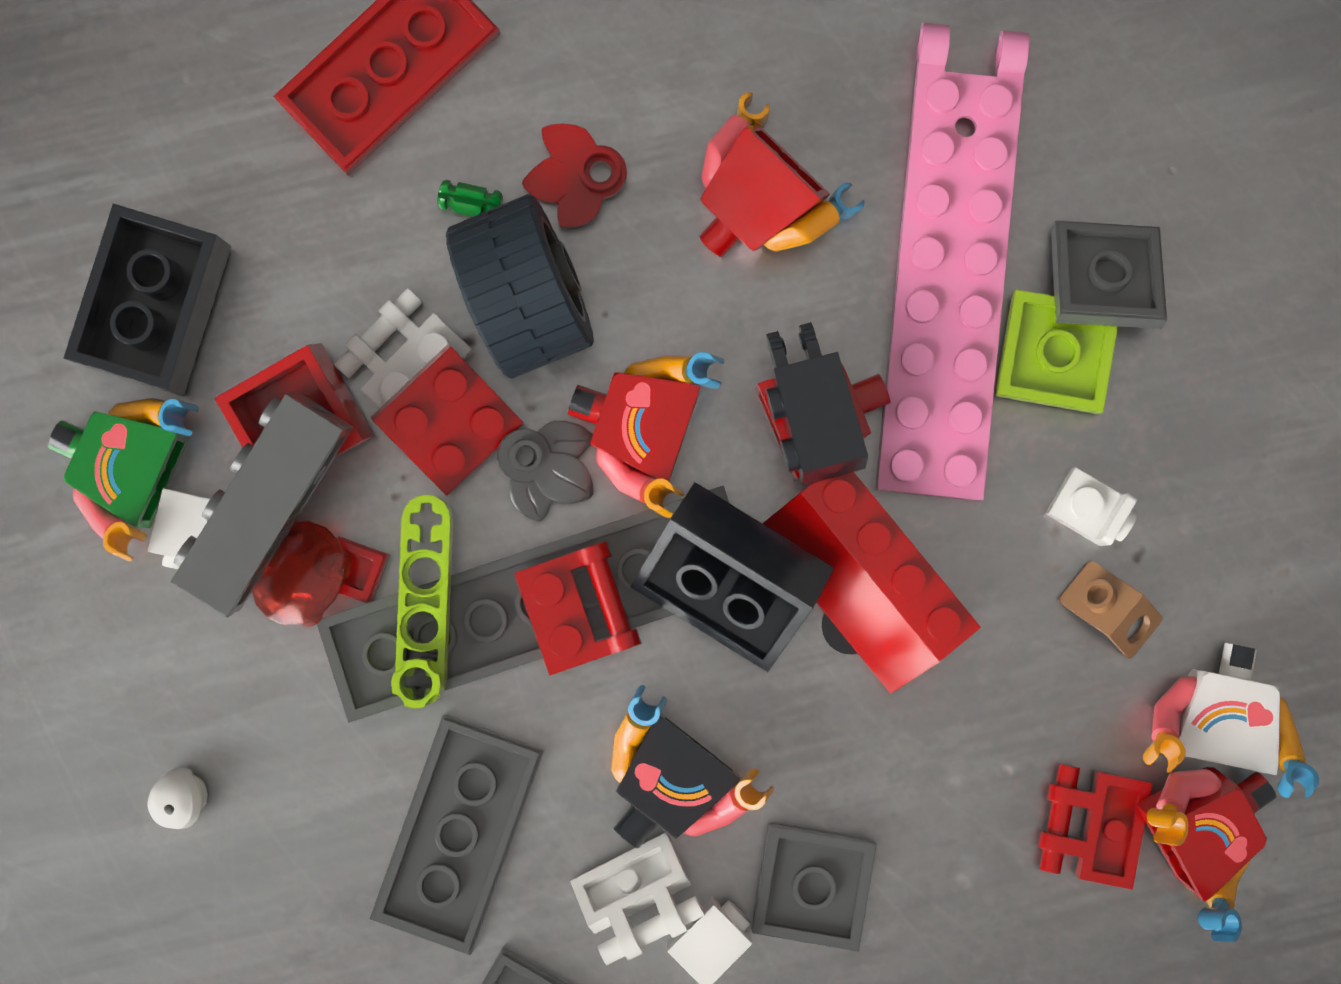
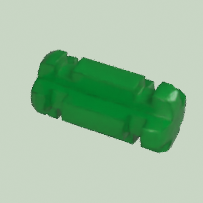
M451 180L442 181L437 197V205L442 210H447L449 206L456 213L476 216L503 204V195L499 190H494L492 194L488 193L485 187L458 182L457 186H454L450 183Z

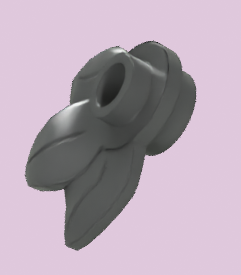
M554 420L544 425L537 432L531 429H516L508 433L501 440L497 450V461L502 472L510 478V499L520 513L540 522L546 516L551 500L574 504L583 502L593 496L594 490L591 476L584 463L578 459L590 446L593 436L590 431L576 423ZM528 445L533 450L534 457L530 464L522 466L516 459V453L520 447Z

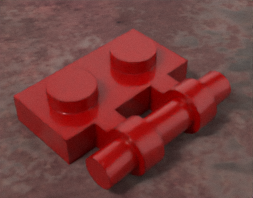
M1059 763L1056 783H1050L1047 800L1052 801L1047 831H1041L1038 847L1043 849L1039 869L1049 873L1061 874L1064 854L1079 857L1075 874L1077 878L1133 890L1145 827V820L1136 804L1151 795L1153 783L1095 770L1091 791L1077 789L1080 767ZM1073 806L1088 809L1082 839L1068 836Z

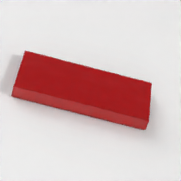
M376 0L273 97L349 176L500 35V31L472 0Z

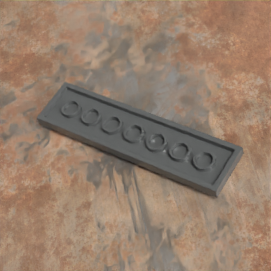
M724 485L709 490L729 503ZM683 499L665 504L663 508L674 514ZM650 509L451 575L448 671L445 691L542 659L543 656L514 573L607 541L611 557L607 558L631 629L675 615L630 587L671 517H663ZM587 566L572 570L595 640L611 636ZM439 580L432 581L417 587L421 589H430L433 586H435ZM398 593L315 620L348 723L404 705L401 698L392 693L391 687L396 664ZM418 612L409 621V634L419 643H429L438 633V622L430 613ZM407 648V660L431 658L437 661L438 650L417 652ZM418 668L417 674L407 677V686L415 687L417 696L424 697L426 689L432 688V679L426 676L424 669Z

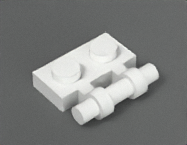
M408 288L393 303L388 300L378 310L382 315L361 337L355 334L345 346L348 350L334 364L348 378L365 364L374 375L360 390L379 408L447 344L464 360L474 352L435 313L418 328L408 317L423 302ZM398 330L408 340L385 362L375 351Z
M666 832L642 844L639 849L634 848L570 881L587 925L592 932L596 934L610 926L613 928L615 937L597 946L606 965L625 956L628 960H631L644 953V946L668 934L674 938L688 931L686 925L705 916L696 896L678 905L674 901L672 895L689 887L691 883ZM656 903L660 914L632 927L629 917Z

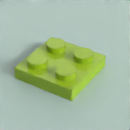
M1015 289L1011 296L994 396L1098 415L1103 413L1118 326L1056 323L1054 296Z

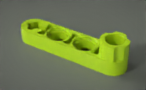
M427 494L410 500L405 506L401 518L396 664L391 687L392 693L401 698L404 706L413 709L426 707L440 699L446 689L448 671L453 515L452 510L445 501L439 497ZM425 504H432V511L442 515L441 525H434L431 528L430 541L431 543L442 541L441 553L429 549L411 552L412 540L423 543V527L414 524L413 518L414 514L423 513ZM420 558H431L440 567V579L430 589L417 587L411 579V568ZM423 611L433 615L438 622L436 637L429 643L424 644L415 641L409 634L408 629L409 621L413 615ZM407 648L417 652L437 649L438 660L436 661L431 658L407 660ZM418 668L424 669L426 676L432 679V688L426 689L424 697L417 696L415 687L407 686V677L417 674Z

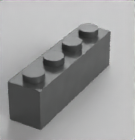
M300 392L287 393L283 399L276 396L268 404L259 420V424L264 427L261 435L254 446L247 443L240 450L230 468V471L236 474L226 492L219 489L212 496L202 513V517L207 520V523L197 538L191 535L184 542L173 561L174 564L179 566V569L172 578L171 583L226 618L242 609L353 429L352 425Z

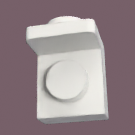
M1074 467L1071 468L1045 514L1099 546L1111 545L1115 539L1121 542L1134 525L1137 514L1132 512V509L1138 498L1129 493L1121 494Z

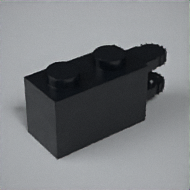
M811 322L799 325V341L807 358L804 361L788 364L786 346L779 332L766 334L774 366V387L766 388V395L773 419L783 418L789 437L780 440L788 472L798 470L802 485L866 469L868 460L867 449L839 353L834 352L822 356Z

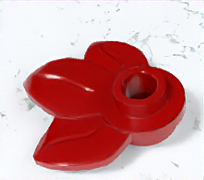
M563 123L545 126L541 131L550 158L543 160L526 175L522 181L523 188L539 201L558 204L557 218L560 227L572 228L583 226L598 215L604 199L616 195L623 188L627 178L626 163L615 149L603 145L597 146L585 128ZM604 165L611 170V175L606 181L597 182L591 177V172L596 166Z

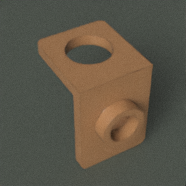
M1094 561L1086 564L1059 599L1064 607L1105 634L1122 654L1129 659L1134 657L1163 620V617L1144 594ZM1144 616V621L1139 631L1133 637L1127 639L1128 631L1132 624L1138 618Z

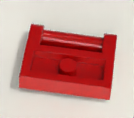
M607 541L514 573L549 676L642 644L637 628L631 630L607 558L611 557ZM587 566L611 637L597 642L572 570Z

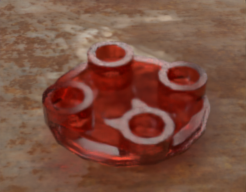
M311 521L295 522L252 591L255 604L268 619L283 625L312 627L319 623L323 613L336 600L344 579L349 576L352 570V560L350 555L342 550L339 540L328 528Z

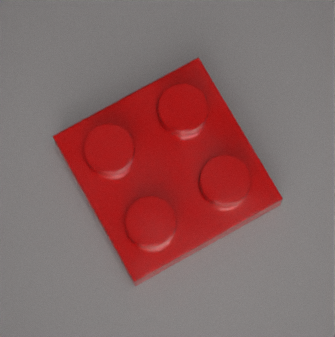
M449 344L370 417L446 496L498 448L501 440L508 433L518 429L524 423Z

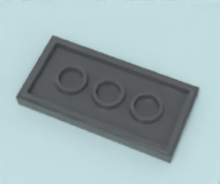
M445 714L442 715L370 920L471 956L544 750Z

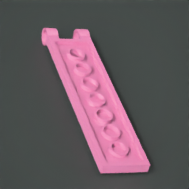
M922 23L917 51L885 384L891 403L883 406L875 490L983 501L1023 82L1028 61L1030 37L1029 33L1004 30L1000 32L996 50L995 76L946 72L945 65L949 49L950 25ZM962 118L970 119L975 126L974 134L968 137L959 135L955 128L956 122Z

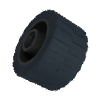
M526 194L448 227L446 231V245L465 305L489 354L505 376L513 379L593 345V330L580 294L582 289L577 273L564 244L558 240L546 213L535 196Z

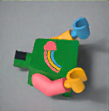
M148 398L117 403L107 414L94 411L85 429L64 420L59 421L54 427L49 438L48 448L71 458L63 481L74 488L73 501L92 529L103 538V546L107 552L132 561L133 556L129 555L127 551L130 540L132 538L142 542L146 540L147 535L134 527H151L157 514L163 488L168 489L190 436L193 434V430L184 427L185 415L191 410L198 412L199 406L177 399L164 401Z

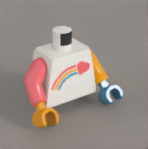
M1225 643L1219 674L1192 669L1188 676L1179 678L1155 703L1151 732L1153 743L1143 754V761L1146 764L1151 765L1158 758L1159 753H1162L1168 760V767L1166 769L1168 773H1171L1184 760L1185 756L1276 776L1279 768L1285 773L1278 783L1277 790L1285 798H1289L1294 791L1293 780L1302 784L1307 799L1311 797L1319 785L1318 773L1312 766L1306 764L1300 735L1286 700L1280 697L1279 687L1251 681L1257 649Z

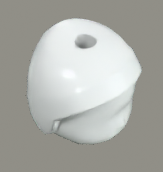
M176 768L165 773L153 785L148 797L147 804L151 817L157 824L163 827L173 829L191 827L207 804L208 793L203 780L194 775L192 770L188 768Z

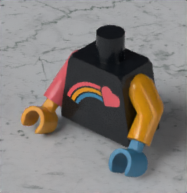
M640 685L629 703L628 712L614 737L611 767L615 779L619 782L616 792L631 804L630 808L613 828L624 840L639 849L657 825L675 839L683 833L696 837L727 826L748 810H757L765 804L774 792V787L771 786L765 792H760L753 788L751 781L760 772L758 769H750L738 783L740 776L735 770L662 714L667 702L666 697L663 696L658 705L651 706L646 704L641 697L646 686Z

